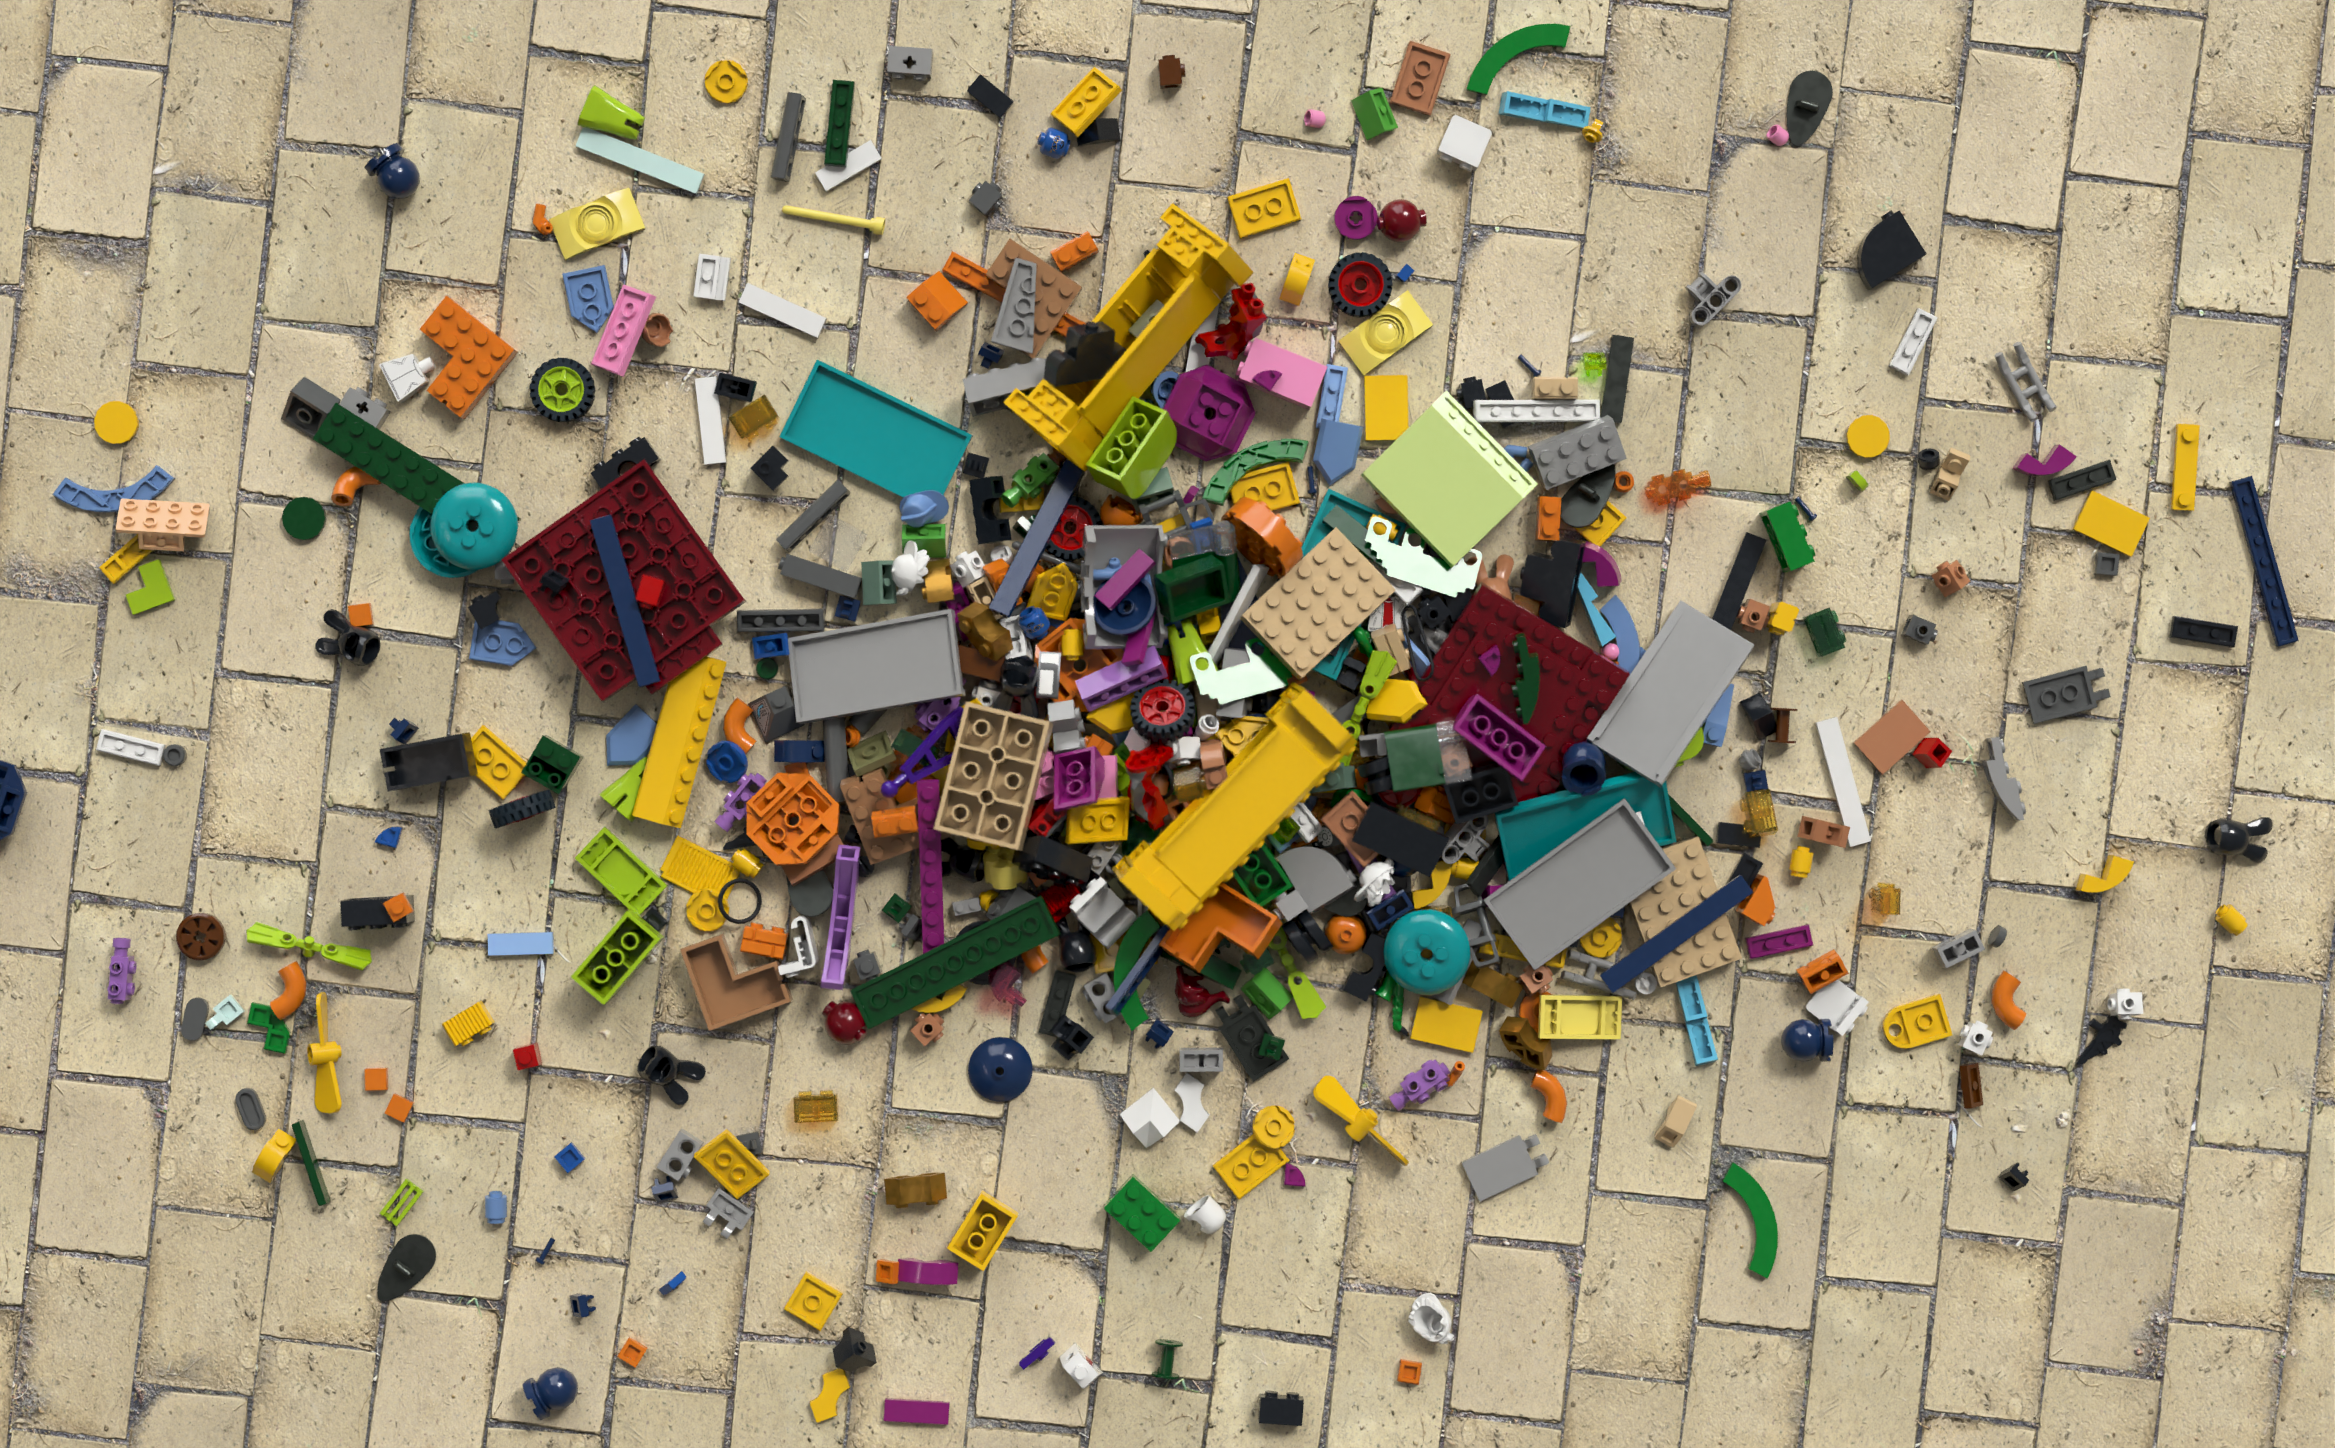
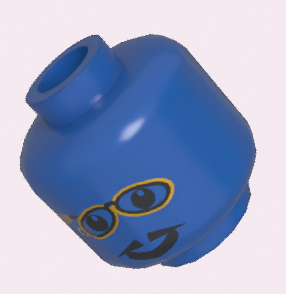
M1051 127L1045 133L1041 132L1037 144L1040 145V152L1054 159H1059L1062 156L1065 157L1071 143L1065 132Z
M1030 606L1020 613L1018 623L1027 638L1041 639L1047 635L1050 621L1041 608Z

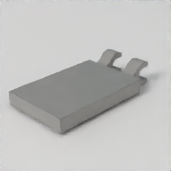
M1536 1134L1524 1140L1521 1139L1520 1135H1517L1461 1162L1479 1201L1485 1200L1538 1175L1536 1168L1550 1163L1545 1153L1534 1159H1531L1528 1154V1148L1540 1144Z

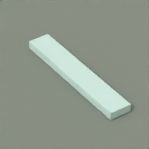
M582 128L576 143V147L694 194L698 193L705 176L704 173L590 128Z

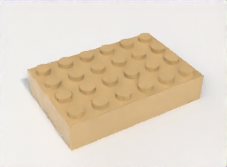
M1336 527L1304 556L1286 576H1283L1244 612L1240 619L1300 681L1384 603L1396 589Z
M966 702L934 829L1022 851L1054 724Z
M1698 836L1662 847V850L1676 867V870L1628 903L1642 944L1717 891ZM1726 912L1650 966L1656 978L1657 986L1662 988L1742 959Z

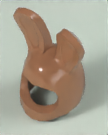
M1506 554L1498 557L1495 578H1488L1484 562L1481 560L1475 582L1476 587L1478 588L1482 582L1512 600L1508 579L1514 565L1513 558ZM1477 557L1469 558L1466 564L1474 565L1477 562Z

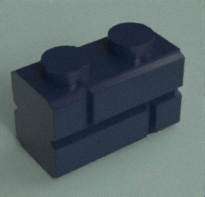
M1400 888L1396 893L1382 900L1380 904H1375L1364 912L1374 928L1380 930L1386 924L1393 922L1415 907L1405 891Z

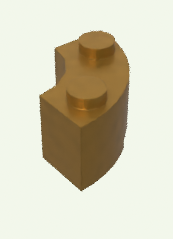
M950 558L928 561L926 565L928 574L922 577V579H925L922 595L923 600L927 599L928 604L955 600Z
M973 602L957 613L960 630L965 633L969 641L979 650L983 657L997 661L1013 649L1010 630L1004 628L996 620L989 606Z
M1479 958L1478 961H1479V962H1484L1485 960L1482 959V958ZM1473 960L1462 981L1467 986L1511 1009L1524 987L1516 982L1518 978L1506 972L1503 975L1491 969L1490 966L1478 969Z
M1507 1016L1499 1030L1509 1052L1513 1051L1521 1058L1520 1062L1532 1068L1545 1070L1553 1056L1551 1039L1538 1038V1033L1530 1026L1528 1018Z
M923 1173L916 1176L904 1175L884 1179L886 1205H895L896 1208H906L908 1204L926 1202V1205L939 1204V1200L947 1198L945 1173Z

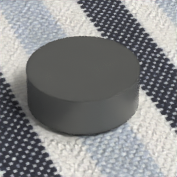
M172 744L166 747L163 757L167 764L178 766L185 762L187 753L183 746Z
M1997 925L1989 935L1988 944L1995 948L1999 947L2006 938L2007 930Z

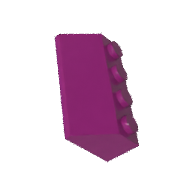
M1478 694L1467 700L1458 713L1452 727L1456 733L1519 781L1525 778L1546 747Z

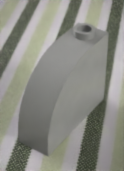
M1298 847L1277 857L1294 888L1297 889L1307 904L1309 913H1316L1357 887L1355 884L1357 879L1351 870H1347L1340 859L1328 851L1314 847Z

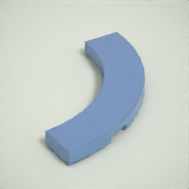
M156 465L150 473L131 486L102 491L83 487L65 477L52 495L71 506L84 510L106 513L119 512L121 499L152 500L168 488L175 478Z
M1614 595L1600 611L1609 621L1616 636L1619 648V666L1631 674L1641 657L1638 632L1626 606L1617 595Z

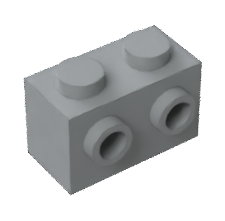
M1296 889L1289 894L1283 892L1271 900V906L1267 908V911L1277 916L1284 924L1307 909L1308 906Z

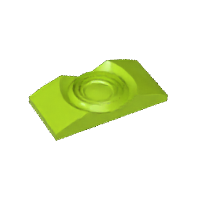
M603 827L575 857L583 867L629 910L632 909L639 916L668 886L624 842L606 827Z

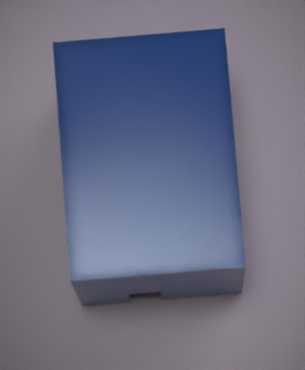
M1406 264L1396 277L1405 283L1415 270Z

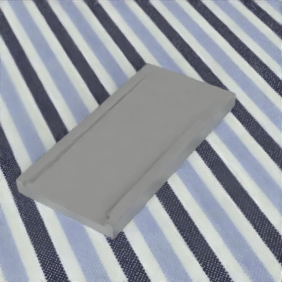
M1680 600L1608 710L1605 711L1588 736L1587 742L1595 744L1602 752L1661 788L1753 651L1754 644Z
M947 609L788 638L796 723L806 724L965 696L955 625V611Z
M1624 798L1494 891L1484 901L1533 969L1536 970L1676 870V867Z

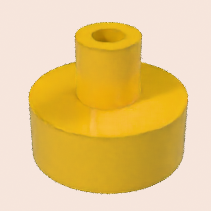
M994 890L981 892L979 895L981 908L988 912L989 906L994 902L999 893Z

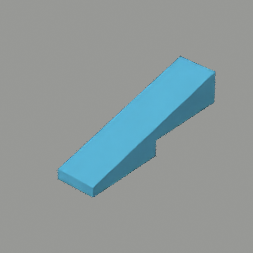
M1507 91L1501 95L1498 114L1583 129L1585 126H1588L1591 107L1554 99L1546 100Z
M1580 573L1577 593L1599 647H1602L1616 636L1591 602L1598 595L1583 574Z
M1697 975L1676 982L1695 1066L1716 1062L1718 1057L1709 1028L1708 1016Z

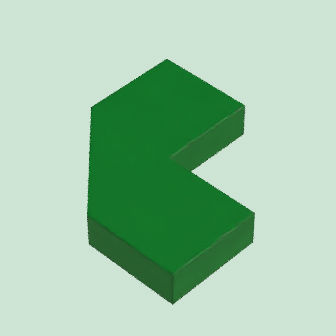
M252 1002L247 1024L268 1028L264 1049L287 1053L291 1031L285 1022L277 1018L270 1005Z

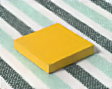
M1607 501L1599 518L1593 524L1583 528H1573L1588 542L1601 546L1627 517Z
M806 1271L784 1310L821 1331L843 1293Z

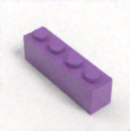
M1153 645L1147 648L1143 664L1125 666L1122 660L1075 682L1081 698L1090 712L1167 677L1168 674L1158 651Z

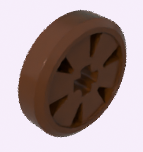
M196 913L186 917L180 923L176 933L177 945L181 952L188 958L199 961L216 956L222 950L226 940L223 924L218 918L208 913ZM198 931L206 934V938H203L204 942L196 939V936L199 935Z

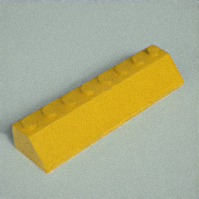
M706 656L668 683L632 816L681 828L726 667V661Z

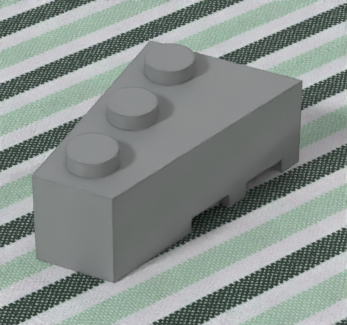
M1226 648L1224 650L1222 669L1250 662L1247 650ZM1249 696L1220 704V709H1217L1216 716L1243 718L1249 714V711H1252L1253 698Z

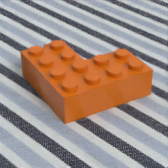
M445 296L419 329L453 356L426 391L441 403L446 404V407L463 419L469 415L518 353L517 350L448 296Z
M1221 882L1218 885L1219 890L1211 898L1207 897L1202 902L1204 904L1203 907L1196 914L1192 912L1188 916L1186 925L1180 930L1177 928L1175 931L1170 928L1159 945L1165 952L1200 973L1223 937L1259 960L1283 923L1274 914Z

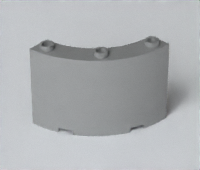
M1162 525L1084 527L1082 550L1085 553V560H1081L1080 587L1081 612H1085V623L1082 624L1085 649H1123L1126 647L1128 635L1119 636L1108 633L1099 626L1094 618L1093 597L1098 587L1105 580H1093V569H1105L1109 565L1111 558H1118L1123 566L1138 549H1141L1156 563L1148 572L1156 595L1157 610L1147 648L1153 645L1155 648H1162L1164 639H1167L1168 629L1167 626H1164L1163 615L1160 614L1154 575L1162 572L1164 547H1167L1168 542L1167 534L1163 533ZM1127 607L1125 612L1130 611L1131 607Z

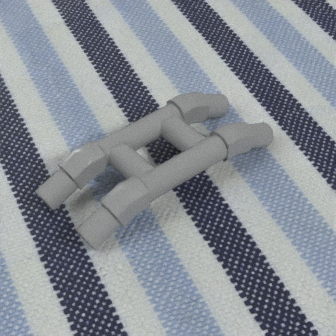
M2016 342L2013 346L2022 367L2011 372L2002 352H1998L1994 356L1998 363V368L2012 390L2021 410L2030 422H2034L2038 419V416L2026 398L2037 393L2049 412L2054 411L2057 406L2040 381L2022 343ZM2027 374L2033 385L2021 391L2016 379Z
M1573 950L1567 952V958L1589 965L1585 976L1563 970L1561 979L1612 993L1604 982L1593 978L1597 967L1608 969L1615 963ZM1643 972L1637 975L1635 978L1641 979ZM1621 987L1612 994L1635 1000L1637 993Z

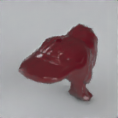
M1182 966L1176 967L1175 995L1179 1001V1012L1183 1016L1189 1018L1200 1016L1219 1001L1227 1004L1230 1003V998L1225 991L1210 995L1204 986L1197 983V980L1204 979L1202 976H1189L1184 973Z

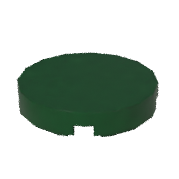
M299 497L290 501L284 508L282 515L283 526L287 533L301 540L313 539L320 535L327 520L326 512L322 505L316 500L307 497Z

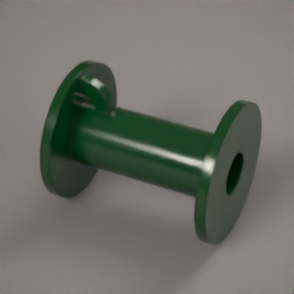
M1168 1339L1155 1340L1156 1344L1162 1345L1161 1362L1157 1371L1152 1372L1151 1375L1164 1379H1178L1179 1375L1172 1373L1175 1347H1182L1183 1343Z

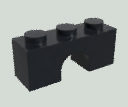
M640 436L629 443L630 447L624 451L622 448L611 455L612 459L605 463L603 460L593 467L594 471L591 472V475L601 489L621 476V467L627 462L638 464L645 459L651 467L661 460L646 437L642 439Z
M990 476L969 480L978 545L1012 540L1009 519H998L993 512L995 501L1001 498V495L1005 492L1003 476Z
M1371 930L1362 947V952L1373 959V965L1371 969L1365 972L1352 968L1343 985V991L1364 1001H1367L1368 997L1372 998L1377 990L1375 983L1378 978H1383L1387 969L1384 966L1385 936Z

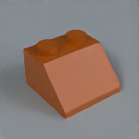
M940 271L922 282L906 297L936 332L968 304Z
M1757 874L1750 886L1753 893L1741 901L1735 911L1753 922L1765 926L1766 923L1770 924L1775 916L1773 912L1775 904L1768 878Z

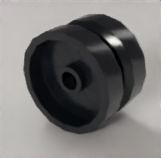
M1388 755L1357 766L1360 777L1367 778L1373 775L1375 777L1363 785L1367 796L1393 789Z
M1307 909L1297 915V919L1303 926L1301 929L1292 920L1283 924L1282 928L1289 936L1288 940L1298 954H1302L1307 963L1311 964L1318 959V954L1312 947L1314 944L1323 953L1332 949L1333 945Z

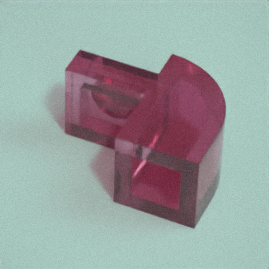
M1008 961L991 969L988 977L989 987L999 1002L1004 997L1010 1004L1015 1005L1016 1003L1022 1007L1027 1000L1020 991L1013 987L1021 974Z

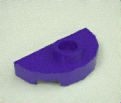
M1050 1336L1039 1342L1030 1350L1026 1357L1020 1360L1019 1365L1024 1370L1036 1359L1041 1361L1048 1355L1049 1352L1047 1350L1055 1344V1341Z

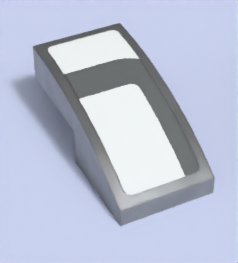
M1039 651L1036 698L1058 699L1061 653Z

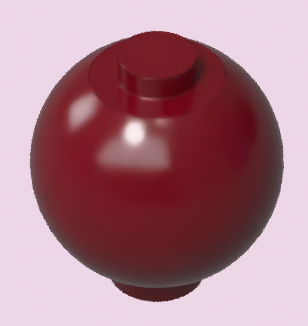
M1404 199L1389 202L1382 209L1380 217H1377L1378 230H1381L1383 235L1389 240L1398 243L1410 241L1419 233L1420 227H1425L1427 224L1425 210H1418L1415 204Z
M831 1001L824 1008L822 1014L826 1017L824 1022L825 1030L833 1041L849 1045L857 1041L861 1042L865 1038L867 1026L857 1004L847 1001L836 1004L834 1001Z

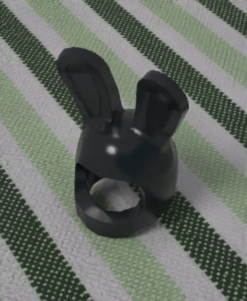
M330 609L326 611L323 617L324 622L340 632L341 635L338 640L332 638L318 639L315 644L317 652L324 655L342 654L348 661L358 666L372 663L380 651L381 643L378 635L368 629L353 626L337 610Z
M1009 658L1003 662L1001 666L1002 692L993 705L994 709L1010 712L1014 696L1020 697L1021 715L1038 719L1039 711L1034 697V689L1038 679L1036 662L1024 658Z
M2261 817L2248 823L2220 818L2207 825L2205 839L2210 850L2217 855L2242 854L2248 859L2260 863L2267 857L2268 850L2261 845L2249 843L2250 837L2270 833L2273 823L2269 817ZM2220 826L2221 839L2218 845L2215 841L2214 833L2216 828Z
M950 837L941 840V851L950 855L949 862L942 861V877L952 875L971 883L982 881L985 877L983 855L986 850L973 849L968 845H959Z
M1064 916L1056 922L1061 934L1058 936L1060 942V963L1064 970L1076 973L1084 972L1096 963V952L1090 932L1079 921L1078 931L1070 932Z
M662 1046L649 1047L641 1056L637 1066L638 1073L643 1079L662 1086L669 1098L677 1105L685 1104L689 1098L688 1092L674 1080L679 1073L693 1080H701L706 1073L705 1067L699 1062L679 1060Z

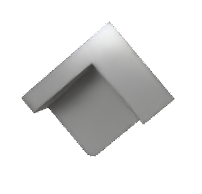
M1384 733L1359 736L1361 757L1387 755Z

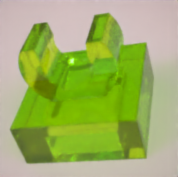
M1583 352L1582 362L1586 376L1590 377L1591 370H1597L1598 376H1601L1602 370H1606L1604 352Z

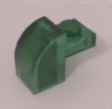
M901 728L891 747L910 757L924 740ZM932 745L930 750L937 760L940 750ZM924 756L918 761V763L925 767L929 765Z
M1135 815L1131 816L1128 823V838L1122 843V854L1128 857L1143 840L1147 843L1153 842L1160 834V828L1153 830L1149 827L1147 821L1139 822L1136 820Z

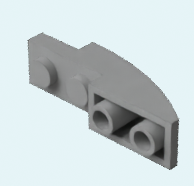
M2000 737L1986 738L1990 759L1982 761L1988 783L2006 812L2015 820H2024L2023 815L2026 814L2024 803L2020 800L2019 794L2022 793L2021 784L2016 780V777L2007 778L2009 766L2003 758V753H2005L2004 742L2000 740Z

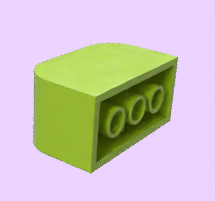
M1132 396L1086 463L1094 480L1132 499L1140 497L1160 471L1176 444L1177 429L1169 413Z
M632 909L627 910L573 973L571 978L605 1005L634 975L661 943L664 936Z

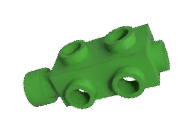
M1044 452L1039 457L1034 456L1027 463L1028 466L1024 470L1019 469L1012 476L1011 486L1013 488L1011 490L1007 489L1001 495L1002 500L1008 507L1013 508L1017 505L1021 497L1025 500L1030 497L1035 499L1042 492L1041 487L1045 483L1049 486L1057 478L1056 474L1059 467ZM1029 477L1030 482H1027L1025 479Z

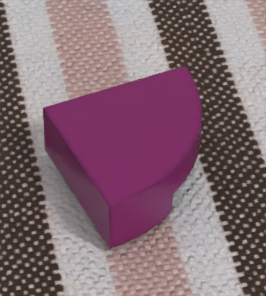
M1266 370L1256 374L1252 380L1270 392L1282 373L1275 370Z
M1194 485L1190 487L1183 499L1184 504L1193 501L1199 488Z
M1495 645L1478 657L1491 676L1497 671L1500 664V652L1497 645Z
M1286 1163L1284 1185L1306 1187L1305 1178L1299 1168Z

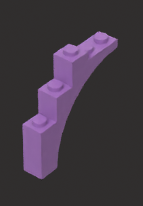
M838 846L831 919L821 988L843 990L851 952V935L859 878L860 847Z

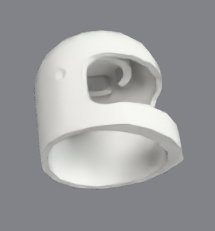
M1207 1195L1190 1206L1185 1212L1184 1217L1188 1221H1197L1201 1225L1200 1230L1202 1232L1212 1234L1222 1227L1226 1219V1213L1210 1195Z

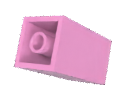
M1255 338L1253 342L1249 341L1244 352L1247 359L1245 362H1240L1236 375L1239 376L1238 381L1310 410L1327 366L1258 338ZM1266 370H1275L1282 373L1270 392L1254 382L1252 378Z

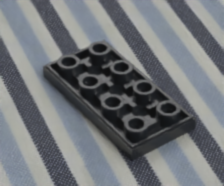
M1370 801L1352 837V841L1430 877L1449 841V837Z

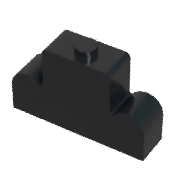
M1102 321L1086 322L1083 325L1068 327L1065 352L1053 350L1048 354L1045 361L1044 379L1055 387L1103 379L1127 349L1115 341V330Z
M1572 538L1560 539L1552 544L1551 555L1534 552L1527 556L1525 567H1522L1520 579H1522L1520 595L1545 602L1539 610V617L1553 626L1566 628L1571 625L1586 541Z

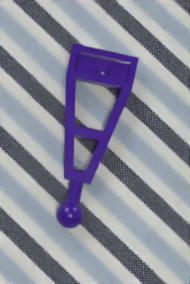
M957 707L942 719L901 766L902 774L893 781H886L881 785L880 790L884 797L893 798L896 796L898 788L906 781L913 784L951 763L953 752L936 760L930 748L947 728L956 741L964 711L962 707ZM924 756L929 765L912 773L911 769Z

